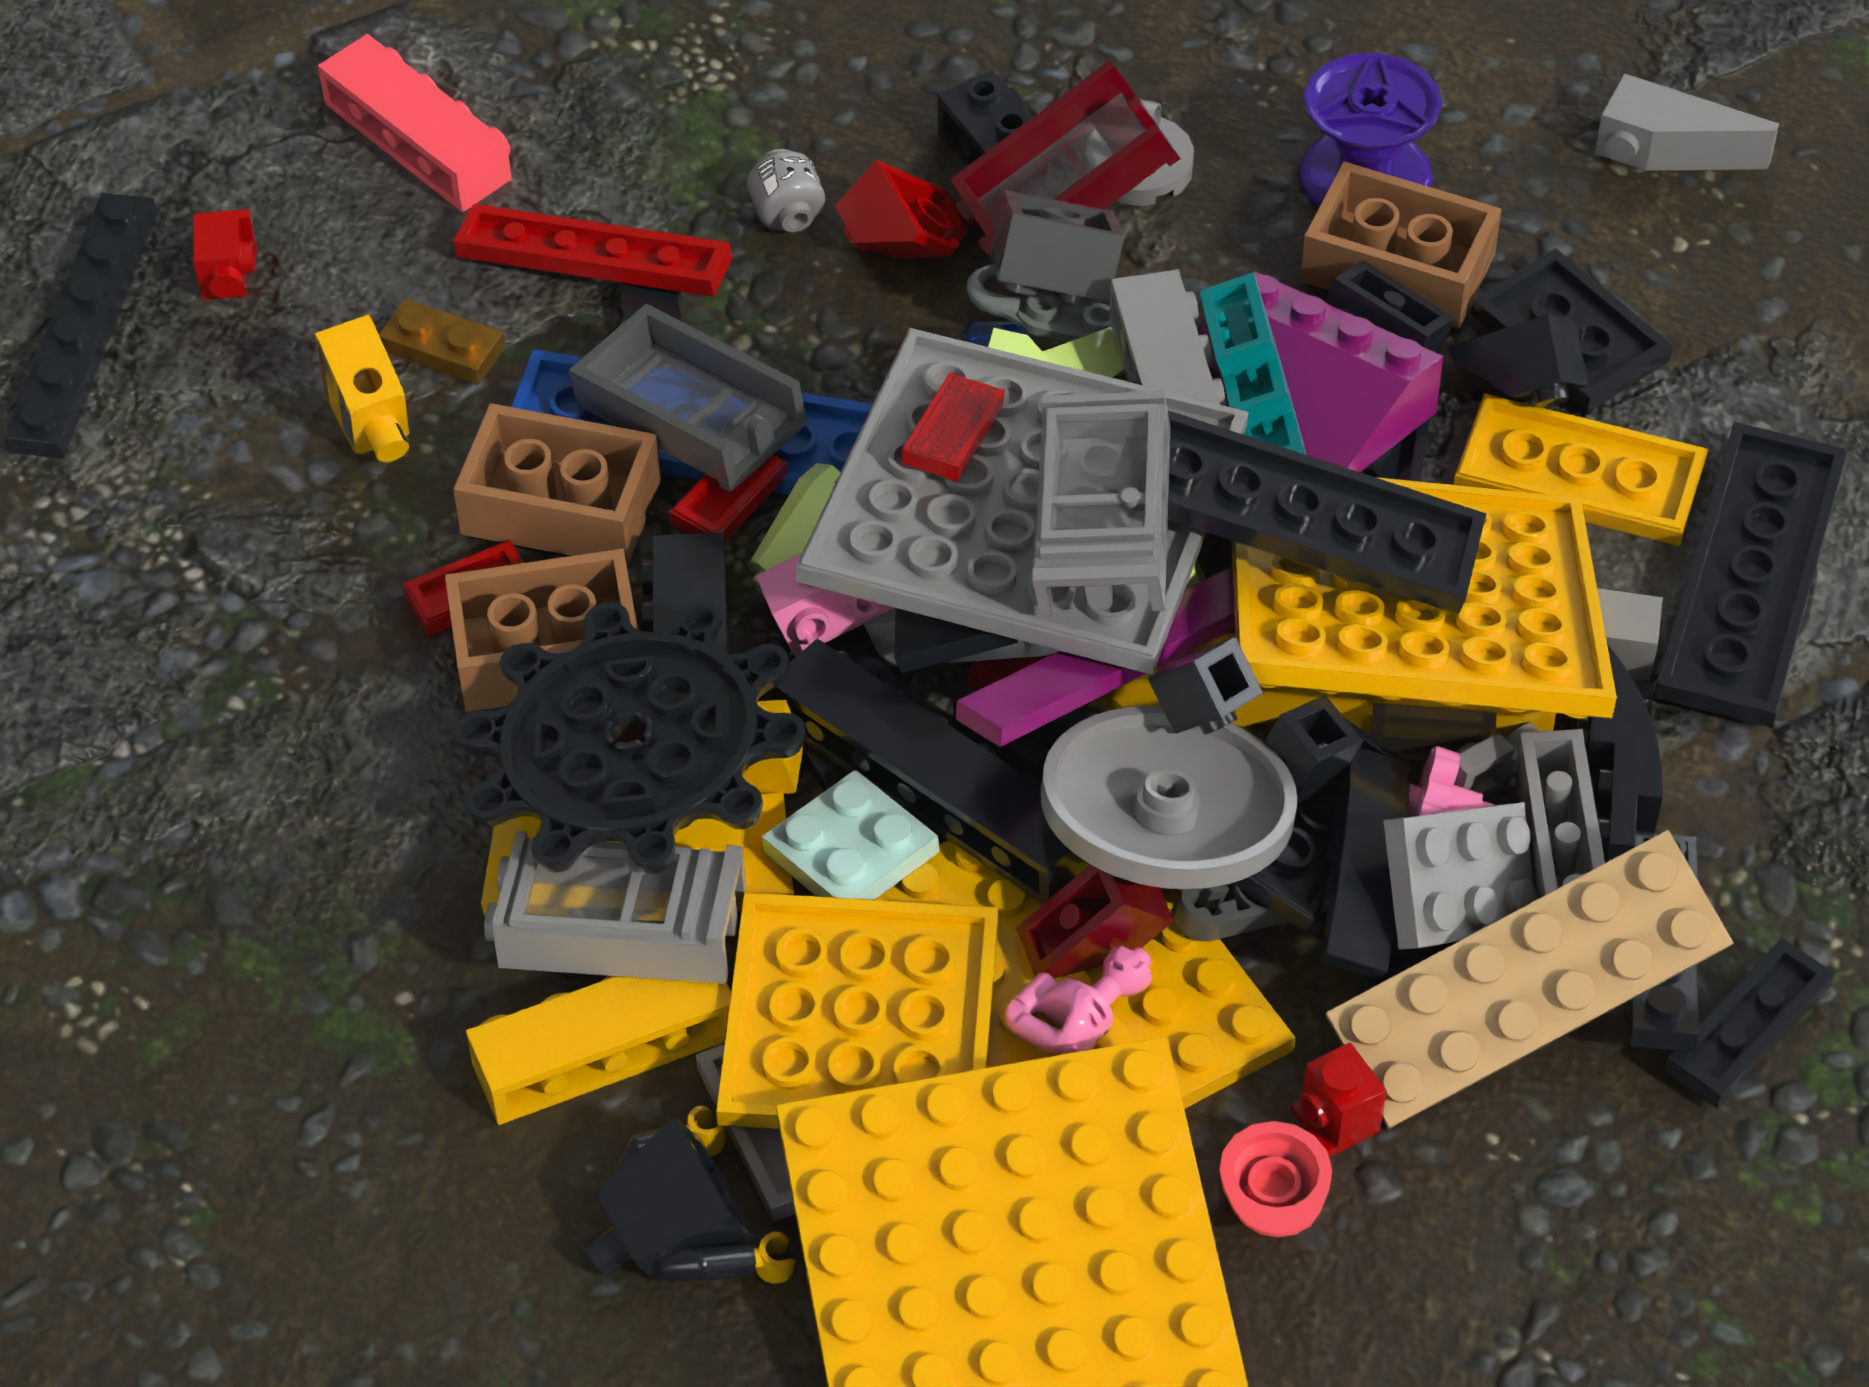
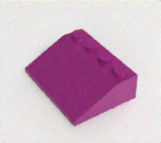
M1254 272L1308 456L1361 472L1436 414L1443 362L1442 355L1420 346L1414 340L1402 338L1373 325L1365 318L1353 316L1333 307L1318 297L1309 296L1282 284L1272 276ZM1205 317L1197 327L1199 335L1206 334L1209 338L1212 352V367L1209 371L1212 379H1221L1226 406L1230 407Z

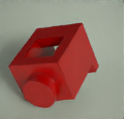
M250 209L194 214L193 262L202 300L247 296V274L256 273L255 255H258Z
M1349 1042L1306 1064L1303 1093L1300 1096V1100L1291 1104V1112L1303 1129L1318 1139L1327 1150L1330 1158L1381 1131L1387 1090L1353 1044Z

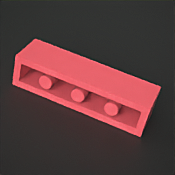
M366 34L318 65L325 105L462 213L472 207L473 203H478L512 180L509 162L510 146L505 136L497 128H489L477 119L462 101H454L442 92L428 75L424 73L419 74L407 65L393 48H385L369 34Z

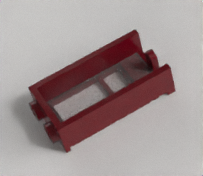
M1109 60L950 180L962 197L961 200L955 203L956 208L973 230H976L978 227L982 228L985 235L978 242L991 259L990 251L1004 190L1105 210L1139 185L1145 178L1155 173L1161 166L1167 163L1170 167L1181 158L1134 90Z

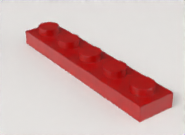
M474 203L453 240L457 257L711 297L715 296L733 259L730 242Z

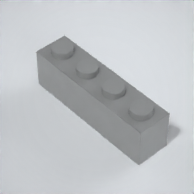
M1179 269L1111 279L1109 319L1127 381L1226 406L1222 381L1220 378L1212 379L1209 371L1212 367V352L1209 338L1206 334L1199 335L1196 328L1199 322V312L1195 293L1193 291L1185 292Z
M1583 730L1520 732L1515 781L1519 803H1525L1526 820L1530 830L1529 845L1534 886L1539 899L1605 864Z

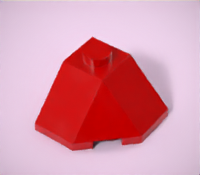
M878 160L874 161L834 206L846 226L843 230L846 238L856 248L864 252H868L871 249L892 259L950 257L970 230L969 224L956 208L955 201L948 191Z

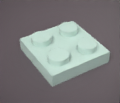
M857 770L848 774L762 836L764 853L816 897L875 900L940 852L938 836Z

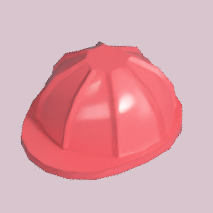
M1270 1121L1252 1124L1233 1136L1223 1150L1219 1175L1224 1193L1234 1213L1245 1226L1261 1235L1284 1237L1298 1234L1310 1227L1315 1221L1329 1193L1333 1170L1327 1150L1313 1134L1294 1124Z

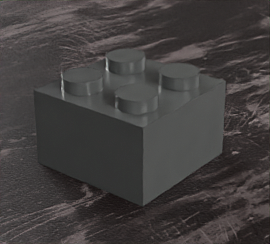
M1004 190L990 257L997 279L1004 281L1005 288L1010 291L1025 295H1037L1040 288L1060 292V299L1081 306H1092L1094 299L1110 302L1111 279H1115L1125 236L1113 211Z

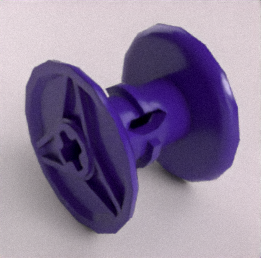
M1377 52L1358 53L1329 61L1310 77L1304 92L1307 114L1325 135L1321 136L1306 149L1298 168L1301 189L1315 206L1320 207L1343 161L1428 187L1432 186L1433 176L1430 161L1416 143L1413 142L1435 125L1442 106L1439 87L1424 69L1401 57Z

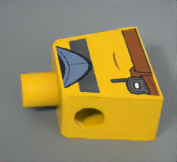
M368 314L315 333L324 395L353 451L363 454L373 450L377 459L381 462H392L401 458L409 449V443L406 439V436L409 434L405 395L370 315ZM363 370L364 375L354 378L358 372Z

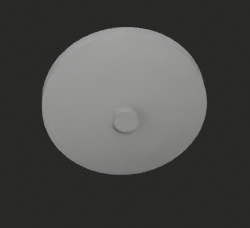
M1134 706L1110 710L1091 716L1069 728L1057 739L1048 752L1044 763L1040 792L1043 813L1050 828L1074 854L1094 867L1116 877L1139 884L1169 889L1218 887L1240 881L1260 872L1279 857L1285 849L1292 834L1297 809V792L1291 773L1281 758L1264 744L1261 739L1233 723L1206 735L1203 734L1200 726L1175 734L1161 706Z

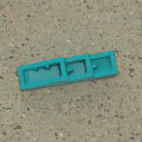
M1254 272L1199 290L1216 362L1223 377L1229 406L1249 412L1244 435L1307 455L1286 377Z

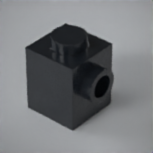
M1236 636L1191 652L1148 677L1175 734L1200 726L1204 735L1219 730L1237 719L1234 712L1236 709L1263 693Z
M1326 695L1279 715L1264 741V744L1281 758L1291 773L1296 786L1297 804L1337 786L1363 743L1361 737Z

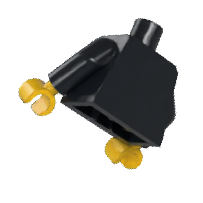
M696 1106L688 1115L687 1125L674 1118L664 1126L635 1134L627 1141L610 1177L600 1186L598 1197L613 1224L584 1244L591 1261L604 1276L607 1277L630 1260H633L640 1269L658 1282L668 1281L676 1283L751 1276L755 1269L760 1278L772 1284H781L792 1276L796 1260L788 1258L777 1261L769 1256L783 1254L787 1251L789 1239L786 1235L774 1231L768 1233L761 1239L759 1248H753L748 1243L756 1236L712 1159V1156L719 1154L725 1146L726 1127L718 1125L710 1129L713 1122V1112L708 1107Z

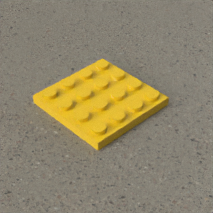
M744 892L716 1110L718 1125L779 1129L776 1114V1105L987 1068L998 930V907Z

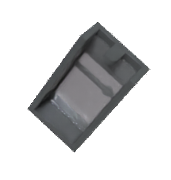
M645 304L628 320L620 324L615 331L569 369L579 412L584 415L591 412L617 427L657 434L658 449L718 480L720 487L730 493L807 424L799 381L648 304Z

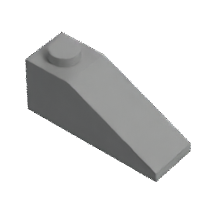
M1624 74L1601 115L1595 154L1646 171L1768 169L1773 155L1779 123Z

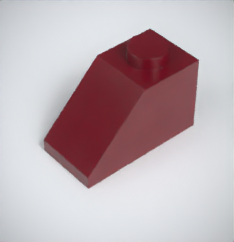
M1090 864L1017 926L1016 930L1034 975L1037 976L1039 973L1045 972L1055 979L1102 966L1103 961L1115 946L1117 948L1122 945L1128 949H1131L1133 946L1144 947L1174 922V919L1160 887L1131 882L1106 873Z

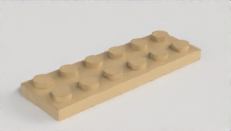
M1667 830L1326 1012L1325 1016L1341 1045L1343 1046L1351 1042L1387 1090L1382 1120L1389 1130L1730 947L1733 941L1673 836Z

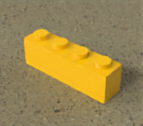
M607 976L596 984L571 993L551 995L538 1005L510 1015L493 1016L485 1020L480 1026L466 1030L472 1065L499 1126L724 1043L731 991L727 983Z

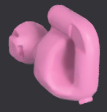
M1122 945L1117 948L1115 946L1103 961L1102 978L1093 987L1071 978L1057 982L1048 973H1039L1007 1005L1005 1011L1006 1025L1014 1035L1050 1055L1058 1056L1091 1050L1111 1028L1113 1013L1110 1005L1119 996L1136 995L1151 983L1152 975L1149 969L1152 962L1151 958L1145 950L1138 946H1133L1131 949ZM1044 1013L1050 1021L1061 1029L1058 1030L1032 1015Z

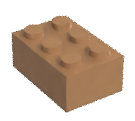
M1343 161L1304 236L1300 282L1329 291L1335 277L1363 260L1453 316L1455 319L1451 328L1459 330L1495 256L1502 208Z
M490 403L453 489L461 535L502 543L510 540L513 545L569 556L624 548L626 565L628 567L662 480L657 434Z
M624 548L445 575L457 666L466 712L505 707L515 699L518 687L502 673L499 663L502 654L507 649L520 643H532L550 653H565L575 649L585 638V615L598 604L605 602L621 604L627 609L633 627L638 629Z

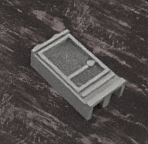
M1131 389L1115 393L1086 394L1083 392H1068L1063 395L1042 396L1035 560L1032 570V583L1040 615H1052L1054 587L1084 586L1088 605L1094 609L1104 610L1110 608L1113 604L1112 585L1147 584L1152 611H1165L1170 421L1165 391Z
M517 831L511 856H503L499 863L498 891L500 895L498 902H490L485 915V938L487 941H494L499 968L727 983L728 966L725 936H735L736 899H743L744 892L747 891L742 846L727 845L725 852L710 851V849L706 848L692 850L691 847H676L670 867L658 874H648L632 863L628 855L627 845L624 843L599 842L588 847L571 868L564 872L554 873L544 869L534 859L531 844L535 837L528 839L527 832Z

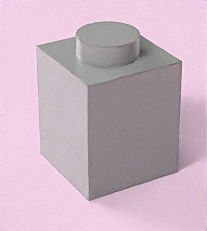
M1597 588L1607 644L1623 663L1631 678L1650 681L1658 646L1663 597Z

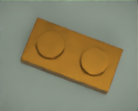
M406 298L379 334L387 354L477 385L481 383L506 347L503 331Z

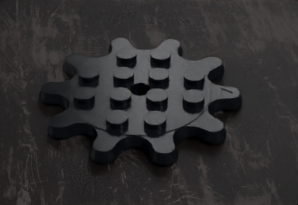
M605 602L594 606L585 615V638L575 649L565 653H550L532 643H520L510 647L502 654L499 663L502 673L518 687L515 699L502 709L470 712L460 718L454 727V737L465 751L471 755L490 756L500 759V767L496 774L473 787L466 795L465 806L468 814L479 824L486 827H493L518 817H534L541 820L540 830L531 844L532 855L539 865L547 871L554 873L564 872L571 868L588 847L599 842L611 841L622 842L627 845L628 855L632 863L640 870L648 874H658L670 867L676 851L675 834L678 830L691 825L694 820L714 819L733 829L743 830L750 828L760 817L763 800L761 792L755 786L748 783L742 775L751 765L759 761L773 758H788L796 755L800 751L806 736L805 724L800 717L791 713L765 711L757 704L758 699L764 693L778 686L785 679L789 668V657L786 650L775 644H762L739 654H726L719 651L713 644L718 637L722 624L721 613L716 606L705 602L693 603L684 607L678 613L674 622L668 627L655 632H644L634 628L630 622L629 613L624 606L615 602ZM644 732V742L642 744L638 739L632 742H617L615 744L617 738L624 733L636 734Z

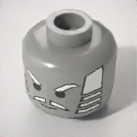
M786 149L767 152L759 158L748 175L747 188L760 222L769 229L782 232L801 231L807 228L823 210L826 198L812 161L803 153Z

